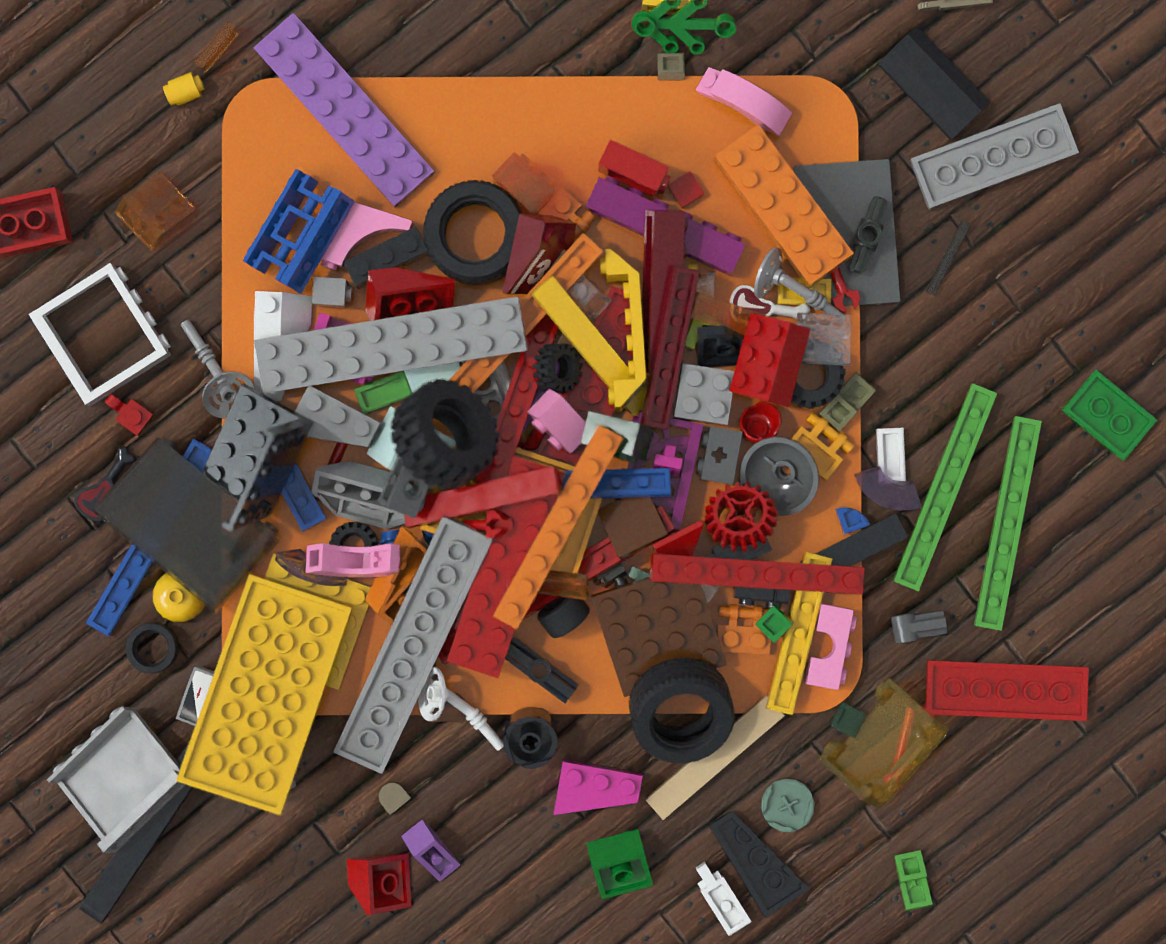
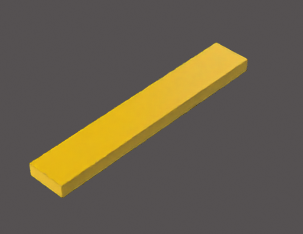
M550 276L531 293L609 389H613V380L634 379V377H629L627 365L553 276ZM645 387L625 407L631 416H635L644 407L647 392Z
M805 552L802 563L831 565L832 558ZM795 590L789 618L794 623L784 633L766 704L767 709L793 715L824 592Z

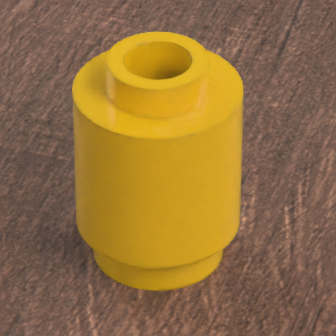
M192 72L168 81L167 85L163 86L164 93L171 106L175 104L180 106L202 97L201 91L205 90L200 76H194Z

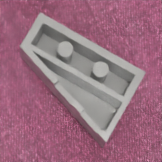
M311 386L307 387L295 410L296 413L313 422L307 435L308 438L369 448L381 426V423Z

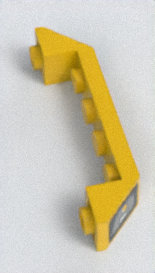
M605 249V258H600L601 274H606L607 282L628 281L623 283L624 299L629 298L630 308L625 309L626 325H631V335H626L627 351H633V361H628L629 377H634V379L613 380V389H608L609 405H615V413H618L627 406L646 384L639 273L611 249Z

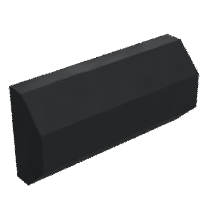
M918 27L907 34L878 64L951 141L991 103Z

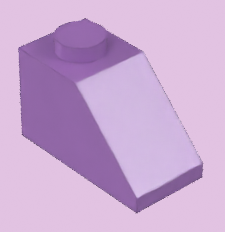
M423 820L401 836L413 857L438 881H442L460 866L458 860L435 831Z

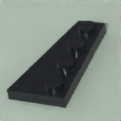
M729 811L708 825L763 917H768L810 889L732 811Z

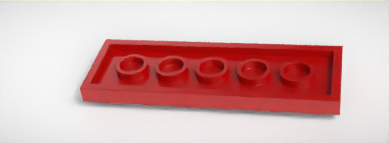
M927 660L925 714L1087 721L1089 667Z

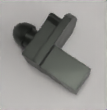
M620 563L597 576L593 582L595 585L602 584L605 588H608L613 583H615V587L628 584L627 579H624L627 572Z

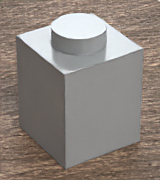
M314 277L312 304L321 307L347 308V302H352L353 287L348 286L349 282L347 279Z

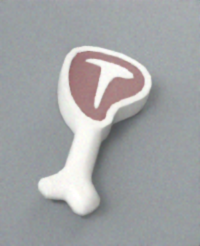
M747 285L735 288L729 300V316L734 322L739 324H748L750 314L753 313L766 317L772 315L793 317L798 321L799 325L803 326L806 323L805 315L810 312V307L806 303L798 307H792L757 298L754 294V288Z

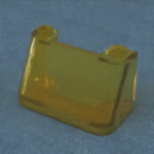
M890 678L878 685L875 690V700L878 704L845 742H830L826 745L822 756L819 758L862 801L877 808L884 806L896 794L948 732V727Z

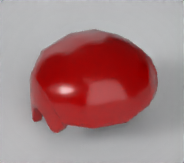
M759 401L757 404L747 407L739 420L742 435L749 442L757 443L765 438L776 437L782 424L779 410L775 405L765 401Z

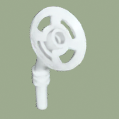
M432 667L418 697L419 709L423 718L427 721L438 719L447 701L464 713L466 720H470L469 723L474 725L473 728L479 729L497 751L503 748L502 739L486 722L487 718L483 717V713H479L480 710L478 708L472 707L451 690L447 689L440 669ZM437 674L439 681H433L432 677ZM435 708H439L437 713H432Z

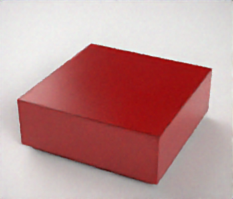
M691 171L668 185L669 190L681 208H684L705 194Z

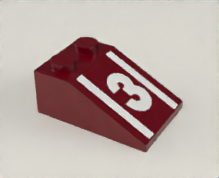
M519 214L502 293L528 294L572 246L575 240L577 223L553 215Z

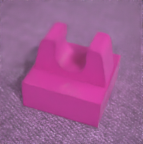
M665 444L663 455H655L652 468H670V476L678 477L682 459L675 458L676 446Z

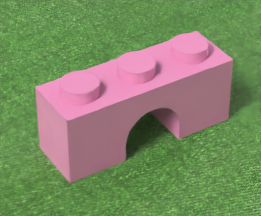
M821 604L815 630L827 633L833 641V648L826 657L816 658L809 656L804 683L839 690L840 684L844 685L847 669H843L844 658L849 659L852 643L848 642L849 632H854L857 619L856 616H853V610Z

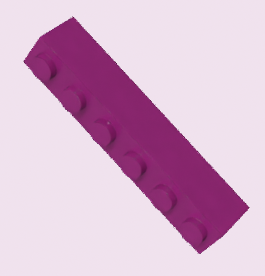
M606 176L605 180L600 177L598 178L586 204L587 211L643 237L645 231V209H670H668L669 205L659 199H654L652 202L644 198L645 194L635 188L630 187L628 191L620 187L619 181ZM685 212L688 220V228L684 232V243L687 247L686 256L731 276L745 246L744 243H741L742 238L730 232H727L726 235L717 232L715 225L706 221L700 224L692 220L693 216Z

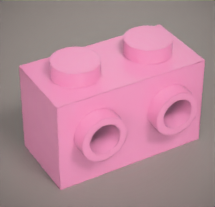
M548 389L527 413L534 419L531 422L532 425L542 434L546 432L550 436L548 442L556 450L564 449L571 454L581 444L586 422L561 395Z

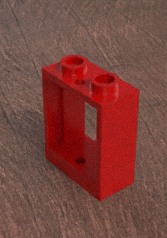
M611 139L598 163V172L655 199L658 193H665L671 178L668 175V166Z

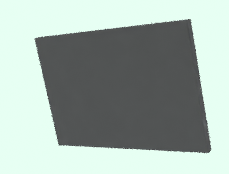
M889 159L827 164L814 163L813 165L794 166L796 176L853 253L856 248L853 245L855 232L858 229L861 218H866L872 198L878 196L887 200L888 204L881 224L884 225L882 237L878 242L876 251L870 253L864 273L858 274L849 270L851 259L839 268L847 288L852 291L858 290L860 295L858 305H880L883 303L900 302ZM866 228L862 230V238L865 241H874L875 234L871 229ZM829 274L823 279H831L832 300L836 297L837 290L834 285L831 274ZM844 295L843 305L852 306L850 298Z

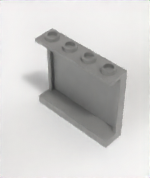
M124 706L115 709L109 715L110 719L104 725L95 728L90 734L91 737L85 743L78 745L66 762L58 764L53 769V774L47 779L49 783H57L99 836L101 841L97 845L106 853H116L186 785L176 781L181 768L179 763L135 708Z

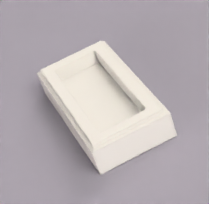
M904 428L876 429L878 482L906 481Z

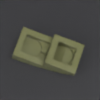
M856 372L820 414L840 431L873 395L876 389Z

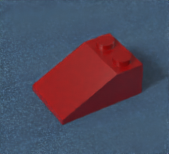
M396 267L369 270L365 306L368 319L373 321L452 308L455 280L453 278Z

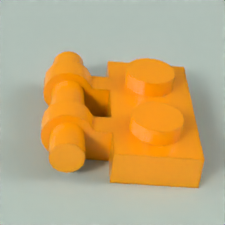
M812 412L806 420L814 428L809 432L801 426L791 439L807 448L816 461L819 476L827 481L843 461L835 452L840 447L848 454L854 445L847 440L848 436L843 432L838 433L828 425L829 421L824 417L820 418ZM820 433H823L833 441L829 447L816 438Z

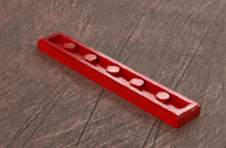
M552 466L425 495L424 506L417 513L415 519L404 515L405 525L407 528H414L440 522L443 515L454 519L560 495L557 468Z

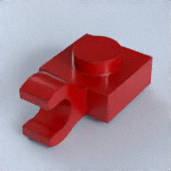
M110 394L104 402L120 413L116 421L136 436H139L154 416L153 413L134 399H131L126 404L114 394Z

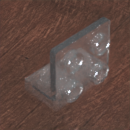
M797 312L795 324L811 329L802 363L849 366L851 362V315Z

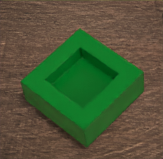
M774 604L755 625L775 643L794 622Z

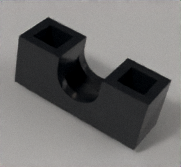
M414 227L344 261V264L357 289L367 286L369 270L397 268L402 265L408 266L428 256L429 253L417 227Z

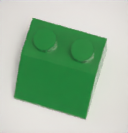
M638 829L586 843L602 900L653 886Z

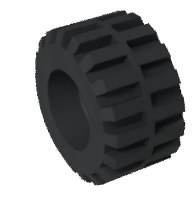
M819 340L807 341L802 361L814 359L820 362L825 369L826 379L823 385L816 390H806L796 381L791 404L794 403L800 408L813 409L829 403L839 394L845 381L843 380L845 369H843L842 364L844 362L842 357L839 358L835 348L832 349L829 347V344L825 342L820 343Z

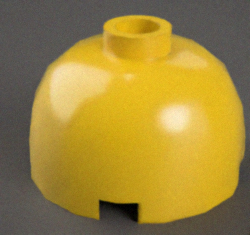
M173 570L165 573L156 582L153 589V603L156 610L163 618L172 622H187L194 619L203 611L207 602L205 585L202 584L195 574L185 570Z

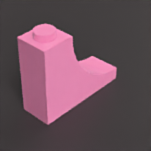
M354 202L322 257L321 266L336 271L337 267L344 269V261L348 260L353 251L367 239L388 232L404 233L412 229L414 223L411 220Z

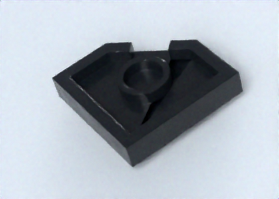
M724 325L697 327L698 366L736 365L744 336Z

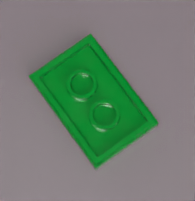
M1096 369L1061 409L1065 415L1121 461H1125L1158 421Z

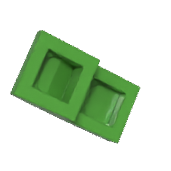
M921 850L895 855V864L905 911L932 906L933 903L926 879L927 873Z

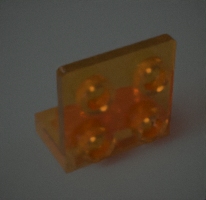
M157 172L121 199L115 214L153 251L160 245L165 233L195 211V207L161 172Z

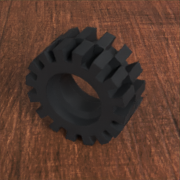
M546 344L543 346L544 348L538 350L540 355H535L534 358L538 362L533 364V369H537V372L533 373L534 378H539L536 383L538 386H542V390L547 391L551 389L554 392H569V390L575 389L574 385L579 384L580 380L577 377H582L579 367H583V364L578 363L581 356L580 354H575L577 352L575 347H571L572 345ZM557 360L560 363V373L558 376L556 374Z
M347 522L339 526L332 533L331 541H329L330 545L344 546V542L348 537L356 535L363 540L364 547L379 546L377 536L372 529L359 522Z

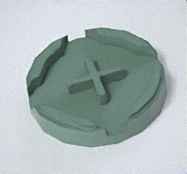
M783 778L774 781L766 788L761 799V810L765 820L771 827L782 832H794L809 823L814 814L815 803L811 792L805 784L796 779Z

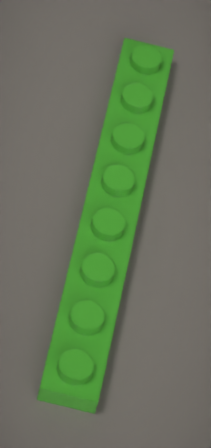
M973 383L970 385L893 582L919 591L996 398V392Z
M1018 416L1013 418L974 626L1002 631L1042 423L1039 420Z

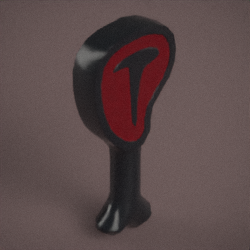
M126 446L117 448V460L107 475L101 478L96 485L79 490L74 498L76 509L90 520L100 522L109 517L116 503V479L127 464L137 462L136 456L129 454Z

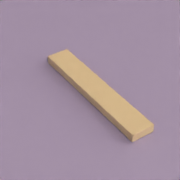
M767 694L734 722L733 730L722 747L704 759L686 763L645 798L662 820L785 716L782 712L766 708Z

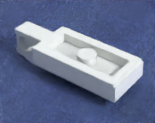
M705 862L698 865L696 870L703 879L698 882L700 891L728 936L751 923L750 918L723 875H720L718 870L712 874Z

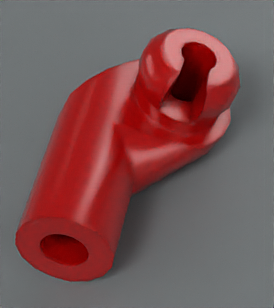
M533 427L530 434L524 435L522 433L518 447L526 451L538 448L546 432L542 434Z

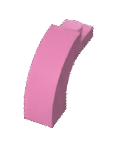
M709 67L696 88L700 95L737 110L749 118L755 125L759 124L762 130L778 136L792 115V112L773 96L747 80L723 69L720 72Z
M324 543L307 546L306 573L339 577L391 576V573H396L399 569L400 545L386 544L373 547H345Z

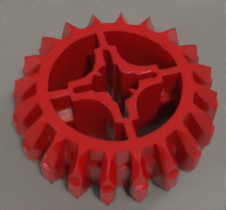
M737 480L735 487L731 488L726 483L725 491L717 489V497L710 496V505L705 507L707 515L704 517L705 524L708 525V533L713 534L712 537L715 543L721 541L723 548L731 544L733 552L736 551L738 546H741L742 551L746 552L747 546L751 545L756 550L758 541L765 544L767 542L766 536L773 535V527L777 526L776 517L778 516L777 509L774 508L775 501L773 498H770L767 490L761 492L759 484L751 488L749 481L746 482L745 486H741ZM727 508L729 515L722 524L719 521L720 515ZM759 509H761V511L763 512V516L760 522L756 525L754 523V517L756 516V512Z

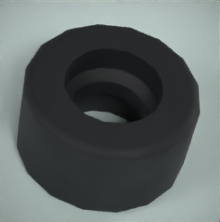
M573 590L542 608L538 613L537 619L552 638H559L579 626L587 618L590 608L580 594Z

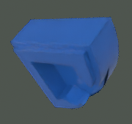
M847 507L835 509L844 534L870 525L866 517L857 510Z

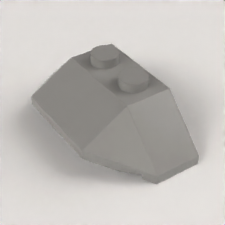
M352 461L316 468L311 493L318 497L335 516L384 529H390L405 523L404 514L386 508L378 502L389 477V471ZM409 482L406 485V491L413 487Z

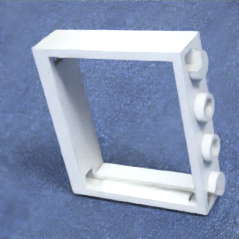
M111 263L29 314L81 399L88 406L94 405L171 356L168 350L171 346L163 333L158 335L154 328L157 325L155 319L149 311L145 313L139 305L143 301L135 289L130 290L125 282L129 280L121 267L116 268ZM110 277L156 351L93 390L47 318V315L105 278Z

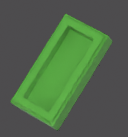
M404 371L354 389L364 415L402 401L412 394Z

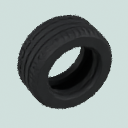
M483 180L462 181L444 189L434 199V202L431 203L425 216L423 227L424 242L434 264L449 278L468 285L489 284L506 276L519 214H522L516 200L500 186ZM471 205L487 206L497 212L505 226L504 241L499 250L488 259L476 262L463 260L453 254L447 245L445 237L447 224L453 214L461 208Z
M674 658L662 661L645 671L631 690L629 710L635 737L639 745L647 753L662 761L690 763L704 759L722 747L733 730L735 712L728 685L722 674L706 662L690 658ZM675 695H697L709 702L707 712L700 720L689 726H666L654 718L656 709L665 700Z

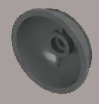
M776 436L757 442L747 451L741 463L740 480L742 486H745L746 482L749 481L751 488L759 484L761 492L767 490L770 498H773L775 501L774 508L777 509L778 516H786L803 510L813 500L819 486V470L814 457L802 444L790 438ZM783 466L789 467V474L783 472Z

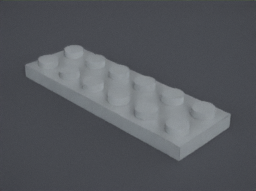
M1059 103L911 158L910 163L929 210L1077 155L1079 151L1062 106Z

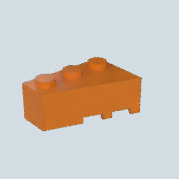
M403 526L393 543L400 545L398 572L391 573V576L376 577L365 598V601L390 625L393 624L428 549L426 545Z

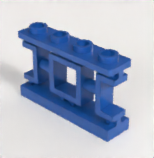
M296 169L289 178L280 197L275 202L265 223L261 226L254 242L249 247L243 262L264 274L271 263L279 266L281 269L275 279L302 294L355 201L331 186H328L322 197L313 193L318 181ZM304 196H306L309 199L301 211L297 208L299 207ZM319 203L323 206L317 217L314 218L311 215ZM300 217L308 222L294 244L287 240L286 237L297 218ZM279 242L282 246L276 256L273 257L271 253ZM291 250H294L296 253L289 265L284 263Z

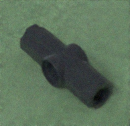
M514 637L511 640L505 660L563 703H566L579 684ZM543 663L547 667V674L541 678L534 676L532 673L534 664Z

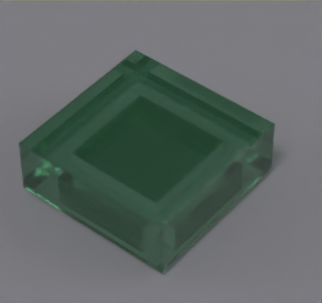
M842 702L830 726L856 738L867 714Z

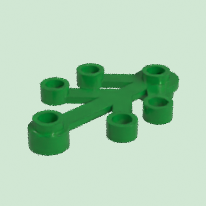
M664 0L653 10L640 11L632 18V29L636 34L641 37L651 36L663 47L665 53H676L678 51V39L675 36H666L660 29H670L689 47L690 52L696 55L704 52L705 40L700 36H693L687 29L715 30L717 36L721 38H729L736 31L735 19L729 14H721L716 19L688 18L698 9L704 8L708 0L700 2L691 0L670 18H661L669 9L677 8L681 3V0ZM728 22L729 24L722 25L721 23ZM668 43L675 44L672 47L667 46ZM696 43L701 44L700 47H694L693 45Z

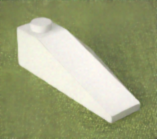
M255 291L254 340L309 331L312 321V296L284 292ZM254 345L255 390L275 401L281 402L285 390L263 393Z

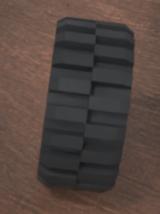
M436 379L428 381L404 399L394 411V418L391 420V430L394 431L391 433L392 443L396 444L395 453L397 457L400 456L402 458V465L406 470L410 469L413 472L412 476L418 480H425V484L434 487L437 485V488L440 489L461 487L489 467L493 462L494 456L497 454L499 432L495 431V428H497L496 420L491 417L490 413L492 411L489 406H485L481 401L483 398L478 393H472L470 387L466 385L460 386L459 382L453 380ZM433 419L440 421L450 430L455 439L457 450L448 446L439 437L435 430Z

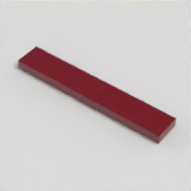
M675 265L671 267L640 422L644 426L667 430L669 428L700 270Z

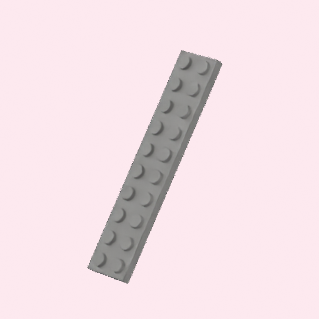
M519 296L254 340L263 393L528 350Z
M443 515L336 744L334 753L378 773H383L493 540L486 538V533Z

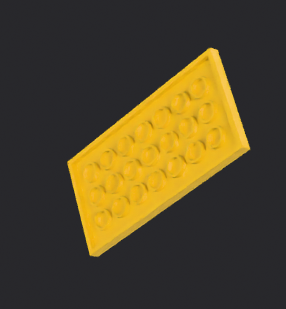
M249 574L176 781L281 816L352 608Z

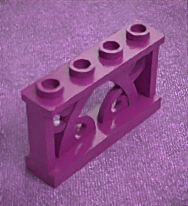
M640 411L639 417L633 416L632 422L640 424L643 411ZM670 418V426L690 430L689 436L669 438V430L662 429L664 440L659 442L657 433L653 431L654 437L651 439L646 461L663 451L665 444L676 446L675 452L679 451L682 453L680 478H670L671 486L674 488V495L663 498L651 497L654 505L662 506L666 512L672 514L671 522L676 530H680L703 425ZM637 459L636 464L629 462L627 469H642L641 466L646 461Z

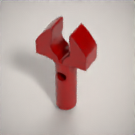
M838 267L830 273L837 290L836 297L831 301L836 309L846 313L847 311L842 302L844 295L850 298L854 310L859 304L860 295L858 290L852 291L847 288Z
M487 510L486 519L463 520L462 523L475 530H485L486 538L499 539L507 530L496 529V527H493V524L498 520L508 519L500 511Z

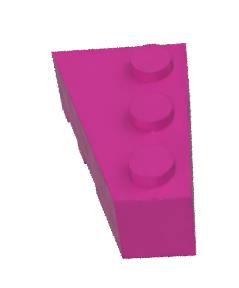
M563 759L554 815L638 803L643 777L642 773Z

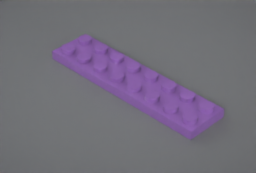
M294 13L253 47L394 207L399 205L435 173Z

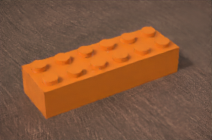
M759 124L715 155L714 161L776 246L781 249L782 254L808 288L814 286L852 258L854 253Z

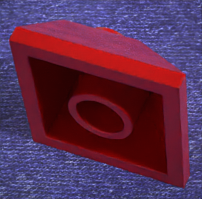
M699 520L652 544L655 553L693 556L704 524Z
M408 853L369 855L347 859L348 886L367 915L412 907Z

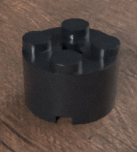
M527 707L516 711L508 718L504 730L503 745L507 757L512 762L527 769L539 768L547 764L554 755L558 743V729L554 719L543 708ZM532 735V737H535V740H530L527 736Z

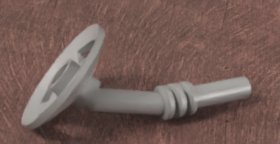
M774 247L767 253L755 280L754 294L757 298L765 297L775 284H782L805 298V302L814 307L815 310H821L840 325L847 321V316L828 303L825 296H822L815 289H809L785 274V271L781 269L782 251L780 248Z
M188 319L180 325L196 348V355L200 354L198 358L200 360L203 359L202 364L207 365L214 377L206 384L203 390L202 401L204 407L215 417L227 418L230 411L229 404L234 402L242 385L237 378L255 389L252 380L245 374L240 372L223 373L215 360L216 355L211 354L213 350L208 349L210 347L209 344L204 343ZM233 383H235L239 387V389H235ZM216 394H220L222 400L218 399ZM212 396L214 402L220 405L219 408L210 403L209 397Z

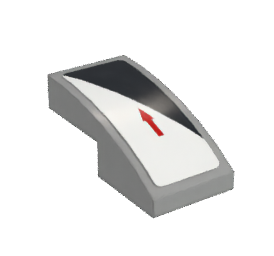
M195 665L176 719L196 726L214 671Z

